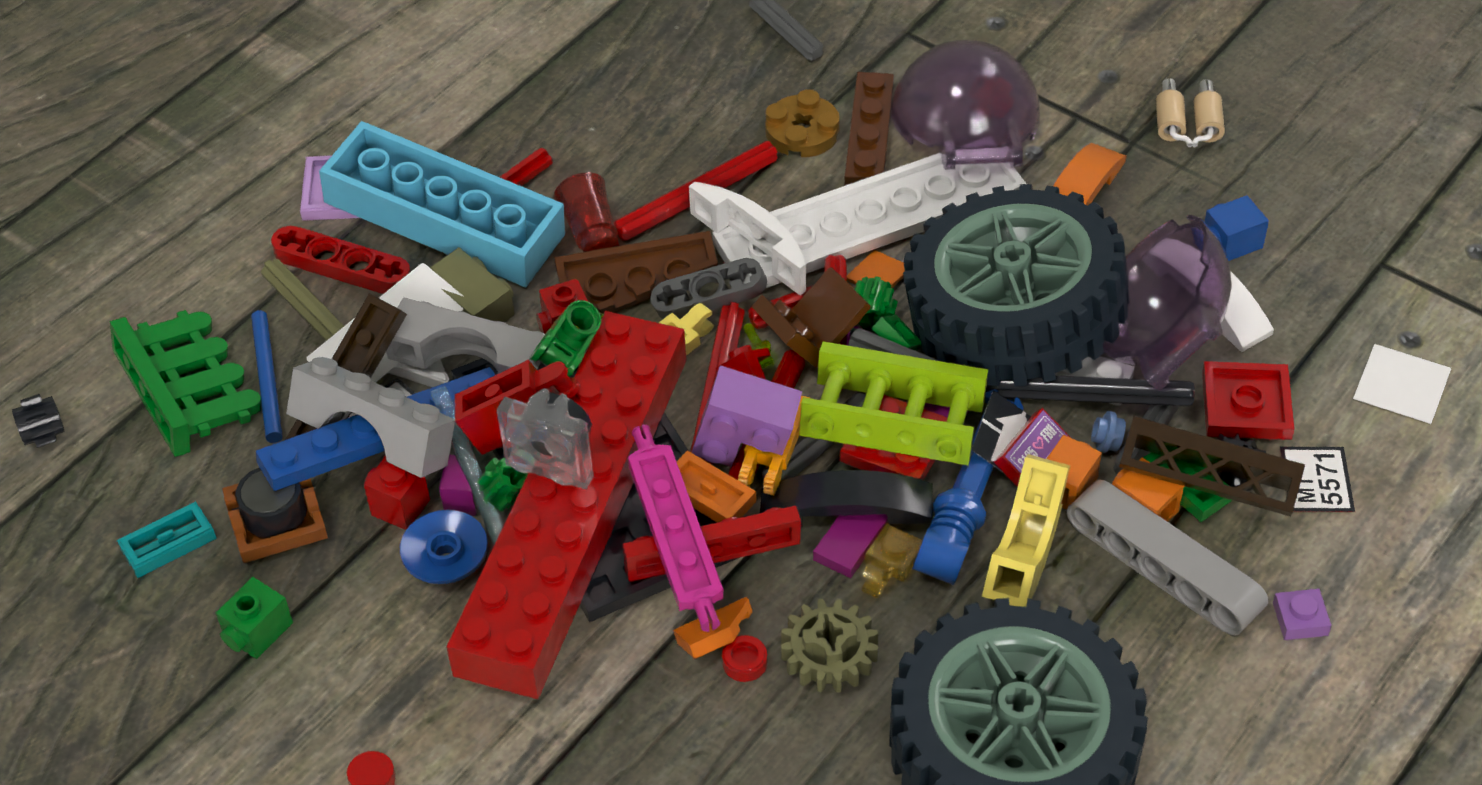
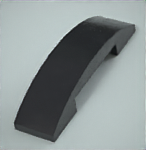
M866 470L817 472L781 480L774 496L765 494L764 488H762L760 513L775 507L787 508L797 506L801 527H803L804 516L887 514L889 525L932 523L933 483L895 473Z

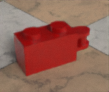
M528 359L455 394V422L481 455L496 448L505 447L517 439L516 427L536 395L551 392L570 399L579 391L580 384L575 378L568 377V368L561 361L536 370Z

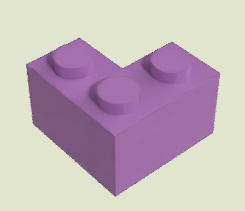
M720 365L691 453L711 463H720L732 467L740 443L753 446L760 451L772 452L782 456L794 426L802 391Z

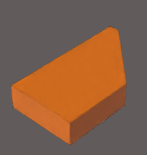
M747 597L715 611L720 621V626L715 630H712L709 622V631H702L699 619L674 629L673 632L677 644L692 658L697 659L732 643L741 631L739 627L740 622L744 619H749L753 613Z

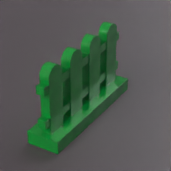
M186 310L177 312V318L151 326L147 322L137 324V330L132 329L126 317L110 321L112 350L174 457L191 452L190 435L198 433L202 438L211 435L210 429L239 420L241 425L251 422V416L260 411L261 397L258 392L250 389L239 392L235 390L244 383L243 367L236 363H227L221 366L219 364L228 356L227 342L220 337L204 340L203 336L208 335L212 331V318L209 314L205 312L188 314ZM187 341L191 342V344L185 345L166 352L163 350L164 348H168ZM199 368H207V370L195 373L183 378H180L179 376L180 374L187 373ZM220 393L223 394V397L198 405L195 403V401Z

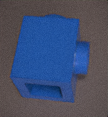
M1246 195L1225 204H1218L1206 211L1204 227L1201 232L1202 240L1206 248L1213 251L1220 261L1225 263L1262 249L1269 220Z

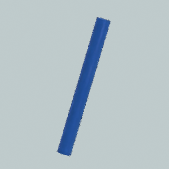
M259 310L252 313L251 320L265 437L268 442L276 443L281 441L283 436L267 313Z

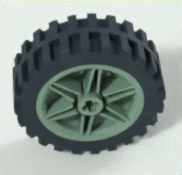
M1020 184L1019 190L1005 191L1004 186L993 187V193L979 196L977 192L966 196L965 203L956 206L952 202L942 208L943 216L939 219L930 217L923 224L925 234L916 233L911 239V252L905 253L903 261L905 268L903 277L914 334L921 340L922 350L927 356L932 358L936 355L937 360L941 362L988 369L987 385L999 386L1000 380H1014L1015 386H1027V379L1042 377L1045 383L1056 380L1055 373L1067 369L1072 374L1082 369V360L1087 357L1096 360L1104 353L1103 343L1105 341L1114 343L1120 335L1119 324L1124 325L1128 317L1127 305L1130 304L1124 240L1122 234L1118 233L1117 223L1113 217L1108 216L1104 218L1103 207L1096 202H1092L1087 206L1084 204L1083 195L1073 191L1068 196L1060 194L1059 187L1047 185L1043 191L1033 190L1032 184Z
M1009 598L995 599L994 608L983 610L980 609L978 602L965 605L964 614L958 619L954 620L950 613L938 618L935 634L931 635L926 630H923L915 638L914 655L905 652L899 662V677L894 678L892 685L889 746L892 747L891 764L894 774H902L901 785H1135L1148 717L1144 716L1147 704L1145 689H1136L1139 672L1132 661L1125 664L1121 663L1123 647L1114 638L1105 643L1098 637L1099 625L1090 619H1087L1083 625L1071 620L1072 610L1060 605L1056 613L1040 609L1041 601L1027 599L1026 607L1010 606ZM969 733H975L980 737L975 744H972L965 736ZM1059 742L1063 743L1066 748L1063 751L1057 752L1055 747L1058 746Z

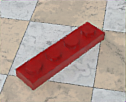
M797 506L787 508L775 507L763 513L746 517H729L718 523L700 526L713 563L800 544L801 519ZM642 536L632 542L623 543L624 564L629 582L666 574L653 536Z

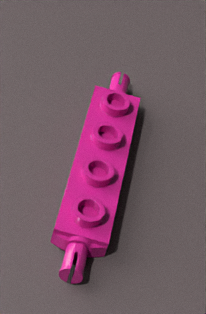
M642 425V433L640 427L637 426L632 430V435L638 450L628 456V465L679 611L695 609L702 631H709V622L712 630H715L720 626V621L713 604L723 599V588L670 445H655L648 425Z

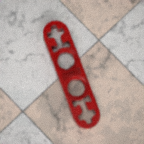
M298 226L282 227L273 233L271 238L274 255L283 264L381 294L387 292L411 272L409 263L401 257ZM322 251L334 253L332 257L325 260L315 258ZM364 261L369 263L362 270L356 271L349 268L355 262Z

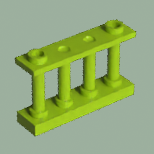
M823 341L819 351L817 384L825 385L820 400L803 397L799 436L969 466L974 427L964 425L967 410L982 413L989 370ZM848 389L865 392L866 396L862 407L837 403L841 390ZM883 395L908 400L904 415L880 411L879 408ZM925 403L950 407L947 421L921 418Z

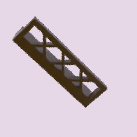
M1133 416L1119 468L1291 517L1305 464ZM1134 447L1162 455V457L1150 463L1131 458ZM1173 459L1198 465L1205 469L1194 475L1185 474L1179 470ZM1167 463L1170 469L1161 467L1160 465ZM1216 471L1247 479L1248 481L1236 488L1224 485ZM1209 475L1212 481L1203 478ZM1259 483L1288 491L1285 502L1267 497ZM1252 487L1255 493H1251L1245 490Z

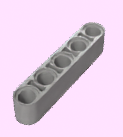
M1105 480L1095 481L1066 510L1070 523L1081 534L1229 635H1239L1268 604L1266 592L1255 580Z

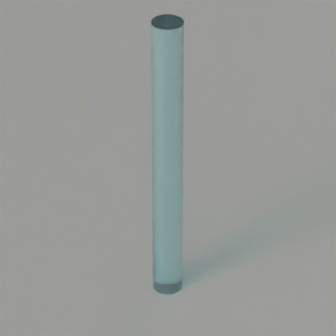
M439 387L433 390L430 394L440 413L455 419V407L447 388ZM455 422L451 444L472 489L473 497L493 545H495L504 524L498 510L494 509L492 504L489 502L486 504L483 500V491H480V485L477 483V480L483 475L467 436Z

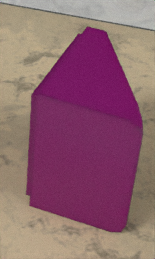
M449 455L448 464L443 469L439 486L443 509L461 511L475 516L476 508L472 489L455 455Z

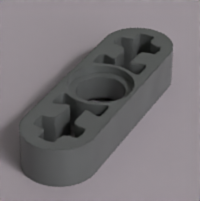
M742 258L663 281L653 289L650 299L654 309L662 319L671 313L681 319L698 303H702L708 309L714 310L721 308L723 305H731V302L739 303L753 299L765 290L767 277L758 261L752 258ZM751 273L750 282L743 284L744 275ZM730 279L729 284L731 286V289H728V286L724 280ZM710 282L719 284L718 290L712 296H699V291L703 285ZM688 290H689V292H690V294H691V296H692V298H693L692 300H689V301H688V299H687V298H689V296H688V294H687V292H686V291H688ZM675 295L673 304L666 306L669 301L668 297Z

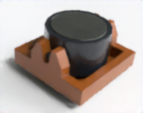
M259 467L245 475L238 484L222 488L243 564L328 538L311 478L273 491Z

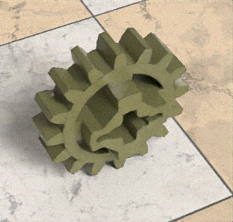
M818 599L817 609L812 610L806 604L801 606V618L789 615L788 628L781 630V660L787 661V673L789 675L800 672V685L803 687L812 680L816 682L817 692H822L826 684H832L836 693L841 692L842 682L848 681L849 684L856 687L859 685V673L865 676L871 675L872 662H877L878 630L872 629V618L870 616L859 618V606L854 605L847 611L842 609V600L840 599L835 601L833 607H827L823 599Z

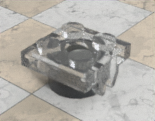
M545 388L531 396L527 403L504 397L497 408V415L506 465L522 473H534L550 478L561 485H573L587 490L594 475L589 442L592 423L585 410L573 400L567 398V395L554 394Z

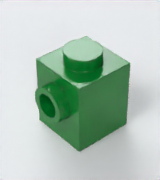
M252 577L216 612L222 630L220 637L223 642L233 651L240 652L243 650L255 659L293 624L286 598L255 577Z

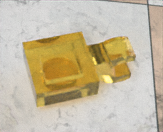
M886 524L866 552L865 564L867 567L862 577L866 578L867 581L862 586L861 591L878 598L891 577L904 582L912 571L923 540Z

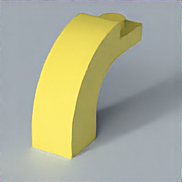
M1030 454L1025 456L1011 515L1001 543L992 554L982 597L992 600L1009 598L1010 605L1026 607L1027 599H1032L1057 528L1070 465Z

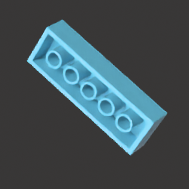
M363 121L357 125L319 170L324 203L447 255L457 248H461L470 257L479 258L490 273L523 287L528 286L565 236L563 203Z

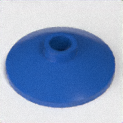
M456 510L434 511L418 518L407 528L400 542V556L407 571L415 578L432 584H448L468 577L482 564L488 549L487 535L480 522L471 515Z

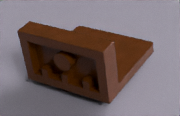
M830 267L793 309L782 300L774 304L764 295H761L751 307L787 346L817 368L822 342L839 344L849 331L861 321L862 317L870 309V304L838 272Z

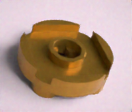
M807 89L802 90L798 95L785 97L766 108V138L780 153L788 155V150L800 152L801 157L817 156L831 149L836 143L837 134L839 133L840 116L837 109L830 102L820 98L818 92ZM804 123L808 124L809 127L805 128L804 126L797 124Z

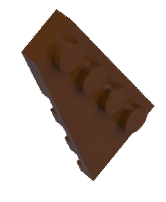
M710 231L554 257L559 284L577 279L588 302L598 309L601 318L605 311L616 313L649 300L653 289L663 281L718 266Z

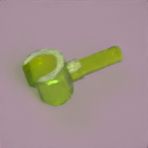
M751 323L745 324L743 329L752 344V350L768 348L769 352H771L770 342L768 340L762 341ZM770 356L759 362L761 368L763 369L772 364L773 358Z

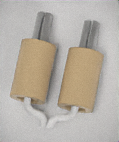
M1168 78L1163 80V92L1158 94L1156 98L1158 135L1161 139L1165 141L1180 140L1186 142L1188 147H1197L1200 141L1215 142L1224 136L1222 97L1219 93L1213 91V82L1208 79L1207 84L1206 79L1200 82V93L1194 98L1197 137L1194 138L1193 142L1189 137L1185 136L1187 131L1184 96L1176 90L1173 79L1170 78V82Z

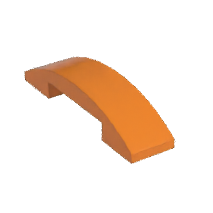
M1090 143L1074 156L1053 186L1059 187L1060 194L1068 196L1072 191L1083 195L1084 204L1088 206L1093 202L1105 183L1109 185L1112 183L1126 162L1127 156Z

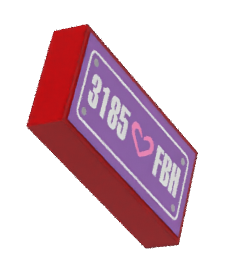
M1042 407L1031 416L996 458L994 463L1018 487L1025 456L1030 454L1046 459L1063 434L1068 437L1070 436Z

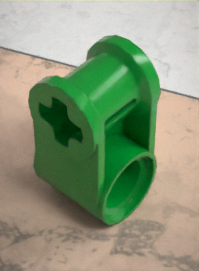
M585 300L572 302L543 336L529 359L534 363L540 361L546 366L561 361L568 368L567 375L570 377L582 361L586 348L600 328L601 315L598 309L592 303Z

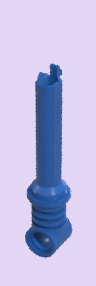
M993 390L985 394L984 403H987V406ZM1016 397L1013 404L1023 410L1020 399ZM982 416V418H981V420H980V423H979V425H978V428H977V430H976V433H975V435H974V437H973L972 446H973V443H974V441H975L976 435H977V433H978L979 427H980V425H981L983 416ZM971 451L969 466L962 465L953 488L940 493L934 500L933 512L935 516L927 529L912 568L952 585L956 582L974 532L979 530L986 520V511L980 499L994 466L973 451Z

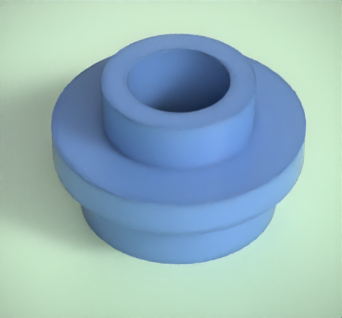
M1107 411L1103 418L1097 417L1092 428L1091 441L1096 442V449L1098 451L1107 453L1108 450L1114 452L1119 450L1125 434V419L1118 418L1116 413Z

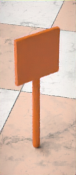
M873 250L847 275V281L856 284L858 280L862 281V278L866 276L868 278H875L877 276L881 277V280L889 282L892 285L891 288H893L903 278V272L905 271L904 263Z

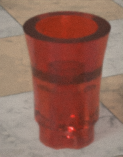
M591 172L578 173L563 180L555 189L553 198L564 204V217L573 233L577 246L583 252L619 246L617 241L618 230L610 210L605 180L600 175Z

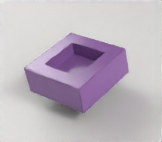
M1320 589L1275 593L1273 606L1284 640L1329 635L1331 623Z

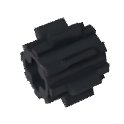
M37 394L20 400L21 407L12 409V414L24 445L35 442L37 448L56 442L55 435L65 432L63 422L52 396L42 399L41 395Z

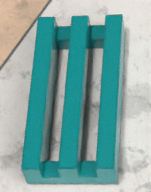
M195 501L118 539L117 543L130 567L132 566L136 577L139 578L217 539L211 524ZM196 519V521H194V522H192V523H190V524H188V525H186V526H184V527H182V528H180V529H178V530H176V531L173 532V530H175V529H177V528H179V527H181V526H183V525H185V524H187V523H189V522H191V521H193V520ZM155 539H158V540H156V541H154V542H152V543H150V544H148V545H146V546H144V547H142V548H140V549H138V550H136V551H133L134 549H136V548H138V547H140V546H142V545H144V544H146V543H148V542H150V541H153V540H155Z

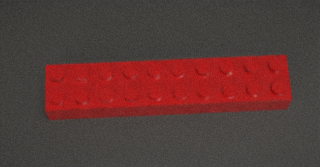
M605 311L601 319L600 328L591 340L574 376L580 384L579 391L570 398L589 415L592 423L591 432L577 458L571 464L559 466L535 458L446 646L453 677L539 699L633 485L634 480L629 469L628 456L637 451L638 447L632 435V430L639 426L642 433V425H648L652 438L654 437L685 366L686 346L683 328Z

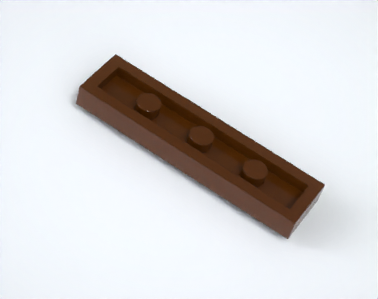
M857 72L844 186L885 172L894 74Z

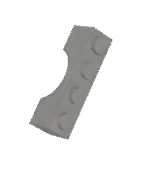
M403 297L397 308L405 312L407 316L386 353L390 360L421 369H427L436 361L448 356L458 354L475 355L489 361L499 374L528 360L545 334L539 331H529L510 326L501 321H491L472 316L463 311L457 312L438 307L429 302H420ZM530 360L536 370L546 366L540 361L534 363Z
M317 357L312 359L311 362L293 368L286 414L318 429L346 419L350 412H353L365 418L375 428L383 443L387 462L420 478L447 466L455 419L440 413L437 407L430 404H420L405 397L402 391L394 388H385L374 383L369 376L350 372L338 366V363L330 358Z

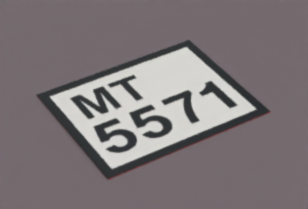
M1280 447L1281 458L1305 464L1293 512H1355L1344 447Z

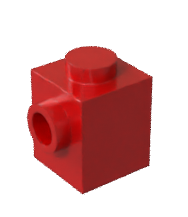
M386 456L366 476L364 489L371 516L404 530H407L430 501L425 476L420 478L387 462Z

